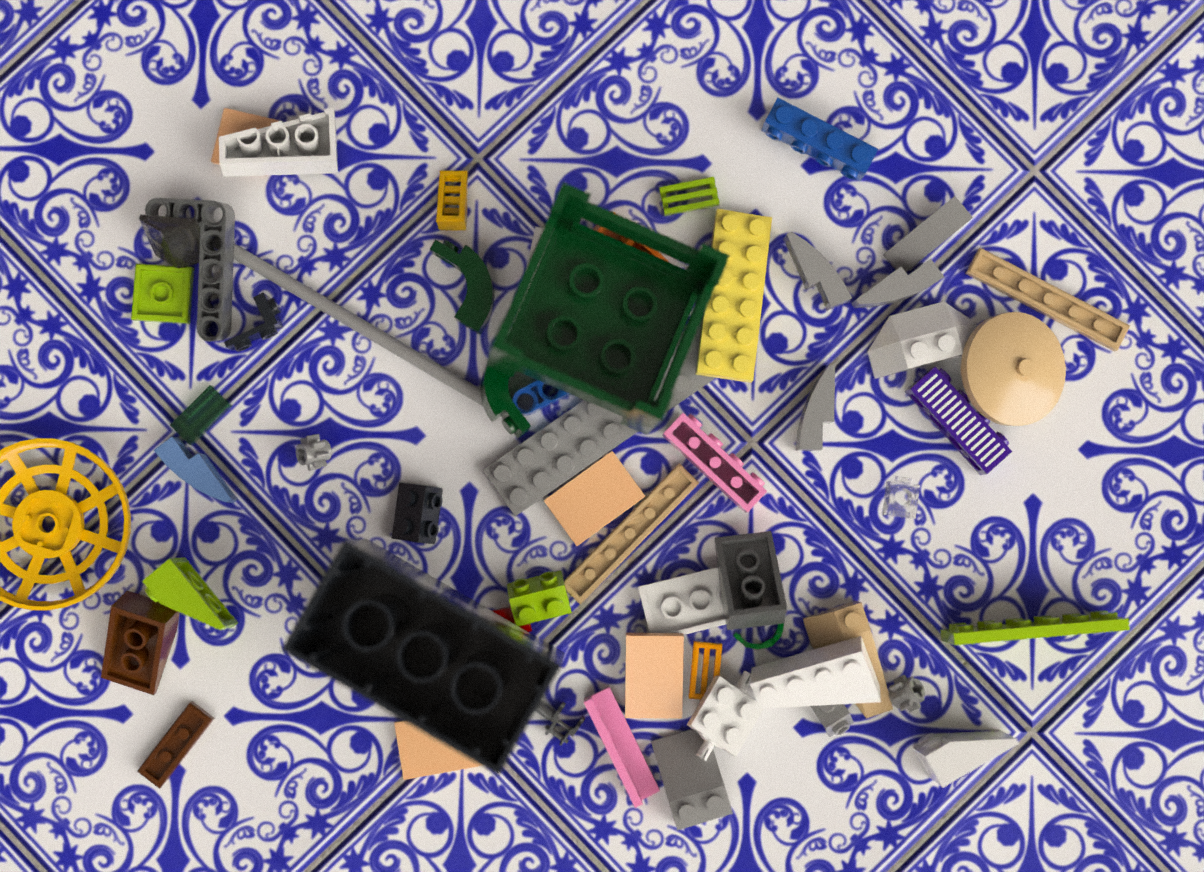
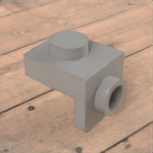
M844 704L810 706L829 737L845 733L853 723L850 712Z

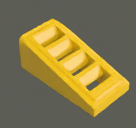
M439 171L436 223L441 231L466 230L468 171ZM446 182H461V186H446ZM446 194H460V196H445V195H446ZM445 205H459V208H445Z

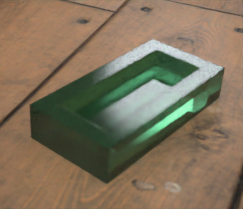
M209 385L170 426L189 445L193 446L233 405L215 387Z

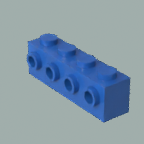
M778 97L761 129L769 138L790 145L796 152L807 154L815 158L821 165L832 167L840 171L843 176L852 180L861 181L878 151V148Z

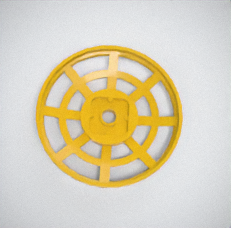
M36 438L20 441L1 449L0 464L8 460L16 475L11 477L0 489V515L13 518L12 529L14 534L13 537L2 542L0 540V562L10 572L23 580L16 595L0 587V601L27 610H54L84 601L98 592L112 578L127 551L131 534V513L129 501L122 483L112 468L102 458L89 449L73 442L53 438ZM42 447L65 449L62 466L39 465L28 469L19 453ZM76 454L85 456L98 465L109 477L112 484L98 491L97 487L87 477L73 470ZM45 473L59 474L55 490L40 491L33 476ZM71 478L82 484L91 496L77 503L68 495L67 491ZM22 483L28 496L20 502L18 507L4 504L10 492L18 484ZM117 494L121 501L124 516L121 542L107 537L108 514L105 501ZM96 506L100 519L99 533L84 529L85 521L83 514ZM47 516H51L55 521V527L51 532H46L42 527V522ZM80 540L94 544V548L88 557L77 566L71 550L77 546ZM20 546L25 552L32 555L28 569L25 570L17 565L8 556L7 552ZM103 548L116 552L117 555L114 562L106 573L94 585L85 589L80 574L95 562ZM60 557L66 572L56 575L39 574L45 558ZM69 580L74 592V596L56 601H34L28 599L35 583L54 584Z

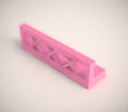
M610 686L584 698V704L636 808L643 804V799L659 792L660 789Z

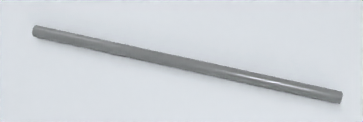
M186 215V217H187L188 220H191V219H192L191 217H189L188 215ZM179 226L200 239V227ZM217 236L213 240V247L219 250L222 242L220 237ZM234 243V259L483 406L479 387Z

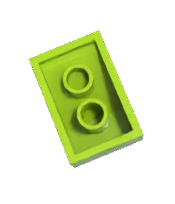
M186 557L169 558L142 581L147 586L145 592L154 602L159 601L162 605L218 630L231 628L238 624L237 620Z

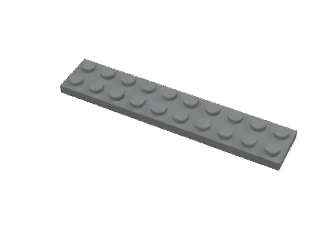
M702 320L672 392L674 394L666 412L715 379V377L695 375ZM682 332V334H681V336H680V339H679L678 344H677V346H676V348H675V351H674V353H673V356H672L671 361H670V363H669V365H668V368H667V370H666V373H665V375H664V378H663V380H662V382H661V385H660V387H659V390H658V392H657V395H656L654 401L656 400V398H657V396H658V394H659V391H660V389H661V387H662V384H663V382H664V379H665L666 374H667V372H668V370H669V367H670V365H671V362H672V360H673V357H674V355H675V353H676V350H677V348H678V345H679V343H680V340H681V338H682L684 332ZM583 400L483 469V471L516 517L639 431L620 424L623 416Z

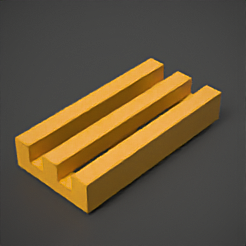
M693 641L689 699L701 700L707 690L710 649H715L713 679L715 676H720L722 643ZM699 648H704L700 693H695Z

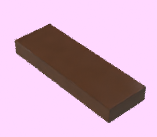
M190 702L137 772L159 789L162 788L215 718L195 702Z

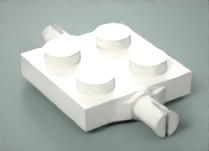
M743 672L737 685L729 683L721 676H715L687 723L704 740L695 754L703 761H707L714 747L721 748L732 756H737L764 709L760 708L758 702L752 699L746 691L751 679L749 672Z

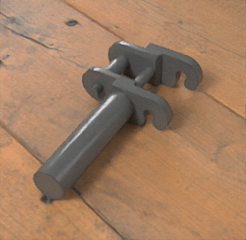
M541 701L536 712L553 722L550 726L546 725L547 731L545 735L549 733L560 740V746L564 742L567 744L569 742L567 737L569 735L573 737L586 718L582 716L575 727H570L561 721L558 716L565 707V702H562L555 712ZM556 723L568 730L565 735L553 728Z

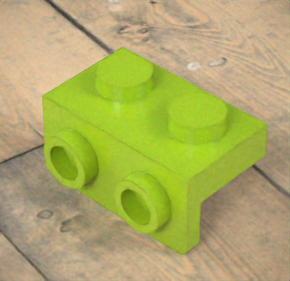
M548 571L539 576L528 579L520 578L507 584L508 599L517 626L572 613L562 571Z

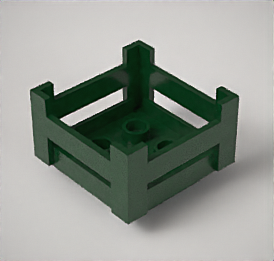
M563 182L507 314L493 341L486 366L511 377H514L516 371L623 416L620 424L648 435L664 419L674 394L672 391L713 290L720 282L730 255L703 243L699 249H695L588 202L591 194ZM585 219L687 264L685 269L586 227L580 224V221ZM694 303H696L695 306H694V309H693V311H692V314H691V316H690V319H689V321H688V323H687V326H686V328H685V331H684V333H683V336H682V338H681V340H680V343H679V345H678V348H677V350H676V353H675V355H674V357H673V360H672V362H671V365H670V367H669V370H668V372H667V374H666V377H665V379H664V382H663V384H662V387H661V389H660V391H659V394H658L656 400L654 401V399H655V397H656V395H657V392H658V390H659V387H660V385H661V382H662V380H663V378H664V375H665V373H666V370H667V368H668V365H669V363H670V361H671V358H672V356H673V353H674V351H675V348H676V346H677V344H678V341H679V339H680V336H681V334H682V331H683V329H684V327H685V324H686V322H687V319H688V317H689V314H690V312H691V310H692V307H693Z

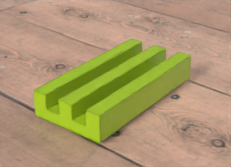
M715 177L659 187L664 216L720 205L717 187L715 186ZM704 186L710 187V189L666 197L668 193ZM709 195L712 197V200L671 208L668 206L669 203Z

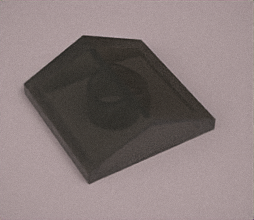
M140 215L141 225L157 257L178 269L199 263L200 228L196 219Z

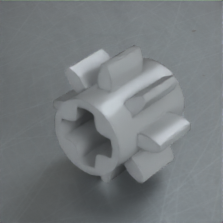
M319 434L301 438V444L296 447L298 462L301 465H307L308 471L327 466L326 461L332 455L329 442L325 439L320 440Z
M905 675L894 679V685L889 687L891 703L901 711L907 709L909 712L920 708V702L925 700V689L922 683L913 676L906 678Z

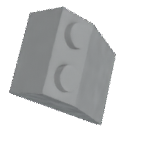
M693 729L651 741L677 831L733 814L714 750L712 749L707 761L697 757L695 754L704 740Z

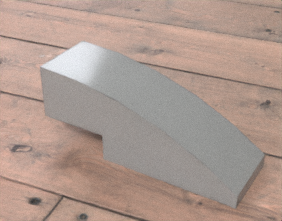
M954 196L883 254V256L895 270L902 266L905 272H907L973 217Z
M793 232L787 233L783 240L805 289L816 286L827 311L850 301L852 296L844 281L828 260L806 240Z
M932 259L909 275L901 266L851 304L854 308H868L895 303L924 291L944 278V275Z
M835 365L825 367L807 397L798 427L796 451L822 450L823 424L834 422Z

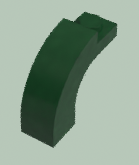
M435 239L430 247L432 254L458 269L465 276L467 282L466 297L454 318L459 323L481 335L490 320L494 307V287L489 271L479 255L467 245L464 246L459 254L457 253L459 248L447 240L441 243Z
M485 366L480 386L484 410L491 422L501 416L503 418L502 424L507 432L511 435L514 433L519 438L530 429L531 425L510 397L508 390L510 376Z

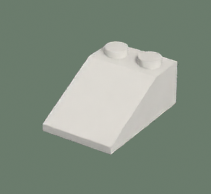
M1003 731L942 733L936 735L931 733L918 740L919 745L913 747L929 777L941 787H945L1018 745L1019 742L1016 738Z

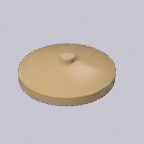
M1008 312L992 316L984 320L973 330L965 344L961 359V377L965 392L976 410L994 423L1005 426H1022L1037 422L1054 408L1064 388L1066 366L1061 345L1052 330L1032 315L1021 312Z

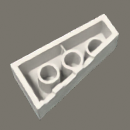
M334 107L324 109V112L314 115L310 113L301 115L299 119L283 123L282 121L274 122L268 127L260 129L255 127L220 136L219 163L223 176L338 173Z
M861 636L752 667L750 685L760 708L881 702L880 685Z

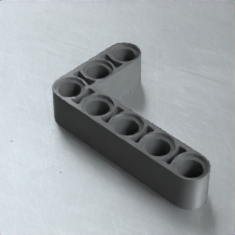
M151 199L146 204L145 215L152 223L200 227L197 332L200 338L208 342L225 340L231 332L235 233V212L229 204L209 200ZM162 205H165L167 213L165 217L161 219L159 216V208ZM192 206L195 214L191 220H188L186 211ZM220 207L223 215L221 220L216 222L214 211ZM219 236L222 244L220 249L216 251L213 247V240ZM216 264L221 271L217 279L212 276V268ZM214 293L220 299L219 305L216 308L211 304V296ZM213 321L217 323L219 328L216 336L210 332V325Z

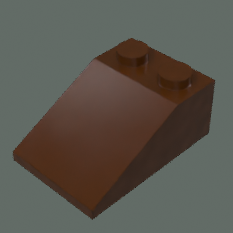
M127 590L111 606L101 678L155 695L177 632L180 612L160 604L159 601L154 602L149 597Z

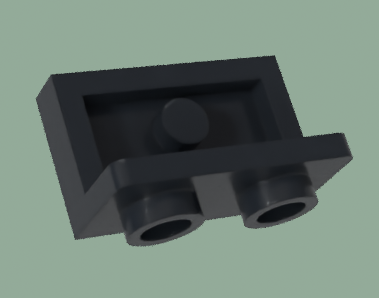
M399 482L391 539L435 544L439 530L438 522L443 501V489Z

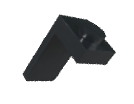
M265 293L253 297L265 323L225 341L226 348L240 352L251 347V342L256 339L262 338V340L278 334L277 330L282 328L283 325L278 316L281 313V309L274 297L270 299Z

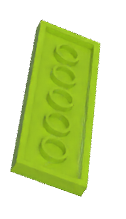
M1100 610L1091 611L1090 617L1087 614L1065 613L1062 614V619L1060 617H1051V615L1034 616V621L1032 622L1030 619L1008 618L1005 619L1006 624L994 622V620L977 621V626L974 627L972 624L950 623L949 629H940L941 641L953 645L1125 631L1130 630L1129 618L1118 617V612Z

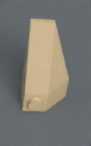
M853 601L802 618L813 649L859 636L862 637L880 685L881 702L855 704L866 719L893 710L862 602Z

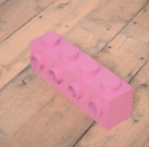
M682 413L662 436L744 513L749 512L767 492L762 487L765 484L763 480L753 472L749 475L742 468L744 463L735 454L731 453L728 455L721 448L723 443L712 433L709 435L704 433L700 429L702 424L692 414L686 416Z

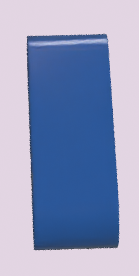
M537 380L515 392L512 401L524 416H529L571 394L559 389L555 396L548 397L543 393V387L546 383ZM523 395H529L534 400L532 407L527 410L518 407V400Z

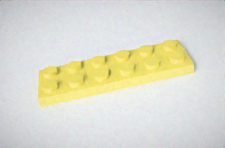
M717 209L715 212L711 247L730 255L720 282L714 288L702 317L695 375L748 383L753 382L772 217Z

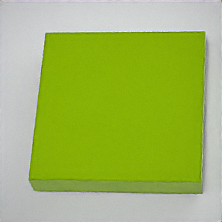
M135 264L131 320L190 324L194 268Z

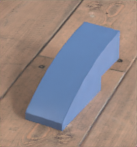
M171 437L154 449L164 464L193 488L226 503H234L238 500L206 454L197 453L192 456L180 438Z

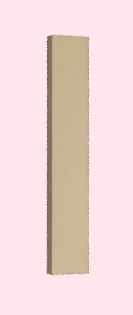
M982 248L977 250L965 273L1114 352L1118 351L1130 325Z
M679 463L564 580L566 591L581 605L699 482Z

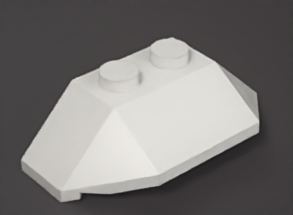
M946 302L889 316L867 351L874 379L962 356L965 344L973 330L977 327V324Z

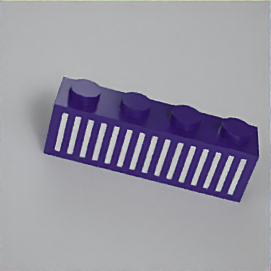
M936 366L929 369L904 392L979 475L988 474L1013 452L1008 447L1009 441L1000 432L995 433L988 425L990 420L974 410L969 404L970 400L964 391L960 389L957 391L950 383L952 381L951 377L942 368L938 370Z

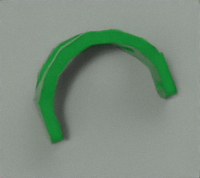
M784 623L777 624L773 637L763 643L747 642L737 632L733 636L746 648L756 650L769 648L781 638Z

